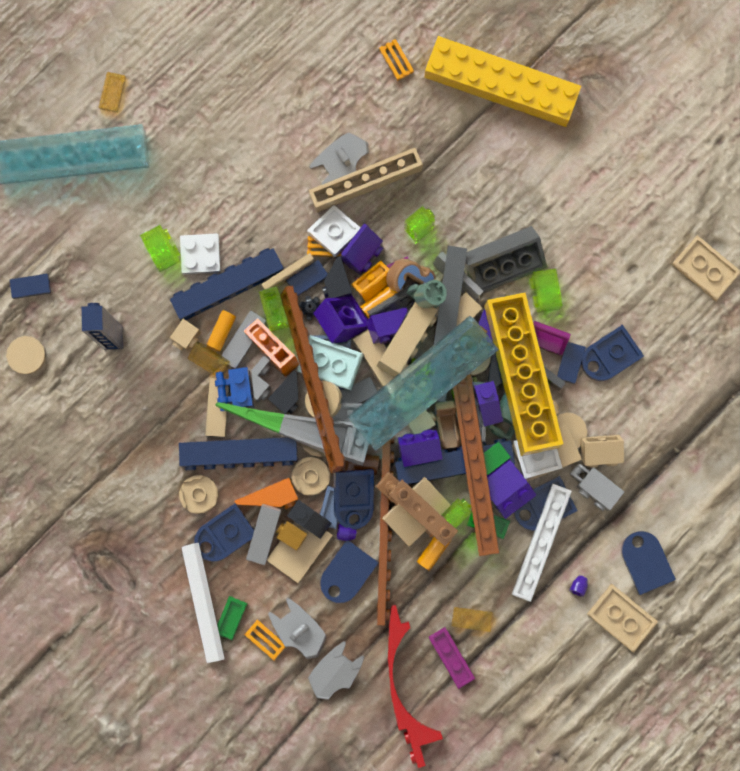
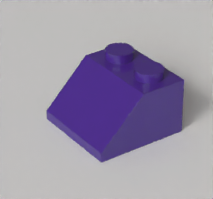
M364 223L341 253L342 262L359 275L363 271L366 273L372 266V259L375 256L379 257L384 249L382 247L383 240Z
M353 296L326 298L314 312L315 317L331 343L346 342L368 329L366 325L367 318Z
M425 430L422 433L405 434L402 437H398V449L404 467L442 460L440 440L436 430Z
M510 459L487 475L492 504L505 519L536 496L530 484Z

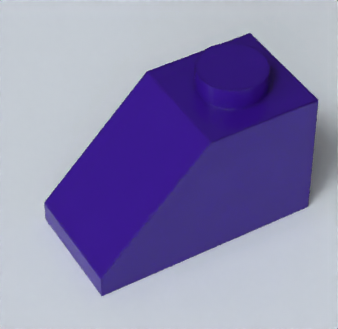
M407 308L370 316L366 325L373 344L379 342L380 344H386L392 341L391 339L397 333L408 311Z
M494 381L475 385L474 392L484 427L503 422Z

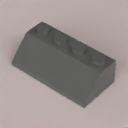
M532 226L468 251L465 261V270L468 277L483 290V293L548 268L540 236Z

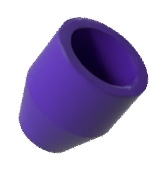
M341 524L338 525L337 540L349 541L356 538V529L345 528Z
M579 575L572 582L569 591L577 596L584 597L588 588V579Z

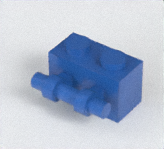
M248 367L228 370L229 379H224L223 372L216 373L215 387L218 389L219 396L217 402L254 408ZM225 386H230L231 396H226Z

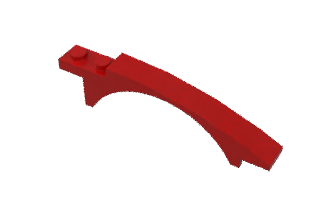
M392 605L388 639L391 698L399 731L407 729V732H404L406 743H411L413 749L412 752H409L412 763H417L418 768L426 766L420 746L442 740L443 737L441 731L432 729L417 721L405 709L397 695L393 681L394 656L400 641L410 629L409 621L400 622L396 605Z

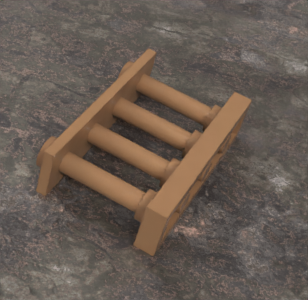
M387 472L375 486L395 505L399 504L426 529L425 532L430 537L434 536L444 546L458 532L403 480L399 481L390 472Z

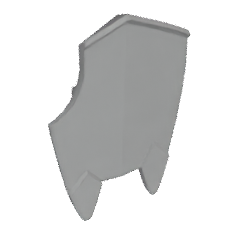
M346 133L328 146L311 163L310 168L323 165L328 171L329 175L322 182V185L356 171L357 162L369 153L368 142L354 134Z
M287 598L286 602L291 612L282 619L269 612L268 615L272 625L285 647L297 648L306 659L318 657L327 636L309 614L294 601Z
M345 641L330 651L309 675L308 679L316 698L329 700L337 690L350 688L357 676L364 656L351 662L342 654L346 645Z

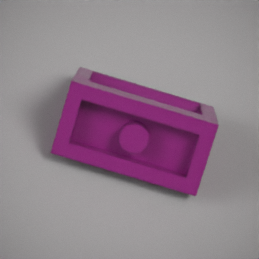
M534 321L533 325L539 348L562 356L571 334Z

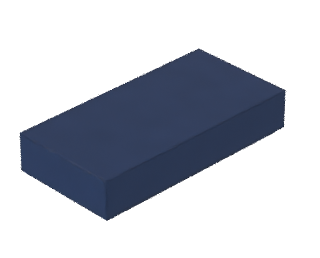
M317 260L286 281L289 286H293L294 292L300 296L325 280L328 274L320 261Z
M48 273L9 279L13 299L51 293Z
M571 342L567 343L557 373L560 379L575 384L585 346Z

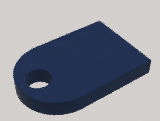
M622 324L590 345L584 351L581 365L584 373L589 378L595 381H606L643 358L644 355ZM590 362L597 363L598 370L596 372H591L588 369Z
M372 469L334 473L335 518L345 528L359 529L364 527L371 520L374 511V471ZM357 514V522L351 524L349 522L350 516Z
M560 476L533 489L536 496L514 512L515 519L521 527L535 531L552 484L566 488ZM569 497L562 519L578 511L571 497ZM522 510L530 512V519L528 521L521 520L519 514Z
M234 503L200 527L195 535L194 543H199L201 550L202 543L209 542L212 546L211 551L203 553L201 550L202 558L213 562L221 561L251 541L254 529L236 503Z
M638 531L625 538L621 547V555L638 595L676 580L661 544L653 534ZM635 536H639L642 539L643 543L639 548L632 544V539Z
M345 541L321 576L320 586L324 596L335 603L350 601L358 593L379 562L350 541ZM333 585L338 586L340 589V594L337 597H332L329 594V588Z

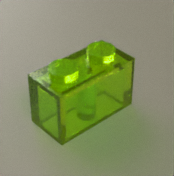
M422 206L405 220L404 230L416 244L434 229L435 215L429 208L425 209Z
M158 225L140 235L159 272L180 262L178 256L181 254L176 245H171L169 240L172 237L167 228L163 230L161 225Z
M556 268L533 272L532 278H529L530 289H534L535 296L532 297L534 308H537L538 313L560 310L563 304Z
M278 287L259 291L269 330L273 332L289 327Z
M457 498L441 516L454 528H457L472 513L470 510L471 505L465 499L460 500Z

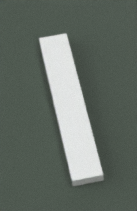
M552 484L512 595L531 602L571 495V490Z
M199 543L183 546L181 548L206 661L210 663L223 660V649Z

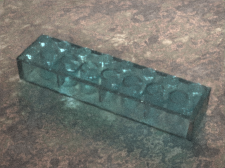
M143 124L0 141V185L149 168L146 130Z
M469 316L348 417L376 451L499 349L477 321Z

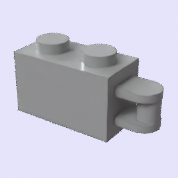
M578 463L570 473L574 479L580 482L577 485V488L580 489L578 492L586 499L590 497L594 500V505L601 511H610L624 493L622 489L594 467L588 470ZM582 471L586 474L583 479L579 477Z

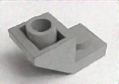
M265 356L251 370L253 393L257 402L261 399L264 401L270 394V385L260 378L261 375L265 376L271 369L269 366L271 362Z

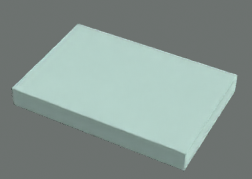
M310 335L308 341L313 347L314 362L318 365L319 379L351 390L364 354ZM299 364L298 369H297V372L302 373V370H301V367H300V364Z

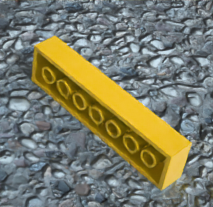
M440 36L437 37L424 77L563 127H567L581 86Z
M526 293L487 300L484 308L520 454L525 456L558 449L563 445V440Z

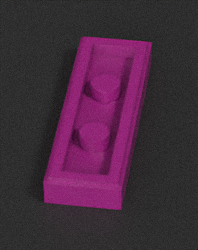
M446 627L428 636L458 689L475 680Z

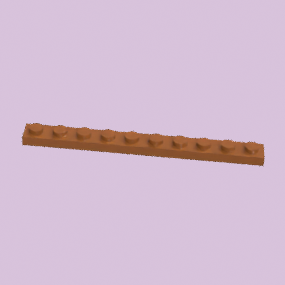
M287 286L280 294L330 473H336L344 466V455L340 452L339 438L335 435L333 428L334 420L329 414L328 400L324 397L323 382L319 379L318 365L314 362L313 347L309 344L308 330L304 327L303 313L299 310L298 295L294 292L293 286Z
M469 359L449 361L479 556L499 554Z
M383 427L382 478L387 472L393 475V471H390V463H394V452H390V444H394L395 432H391V427ZM382 492L377 625H385V621H389V609H386V601H390V589H386V581H390L391 570L387 569V561L391 562V550H387V543L392 540V530H388V524L382 518L390 511L388 510L389 502L392 501Z

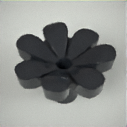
M306 296V301H301L299 307L303 308L301 309L303 316L307 315L306 319L312 321L313 316H315L314 312L320 305L318 304L320 298L315 297L312 300L311 296Z

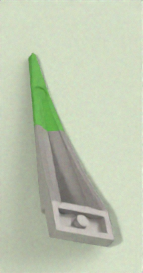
M220 402L215 404L218 408L325 453L315 418L256 410ZM334 420L333 428L335 435L339 438V449L344 455V460L363 465L373 428L355 422Z

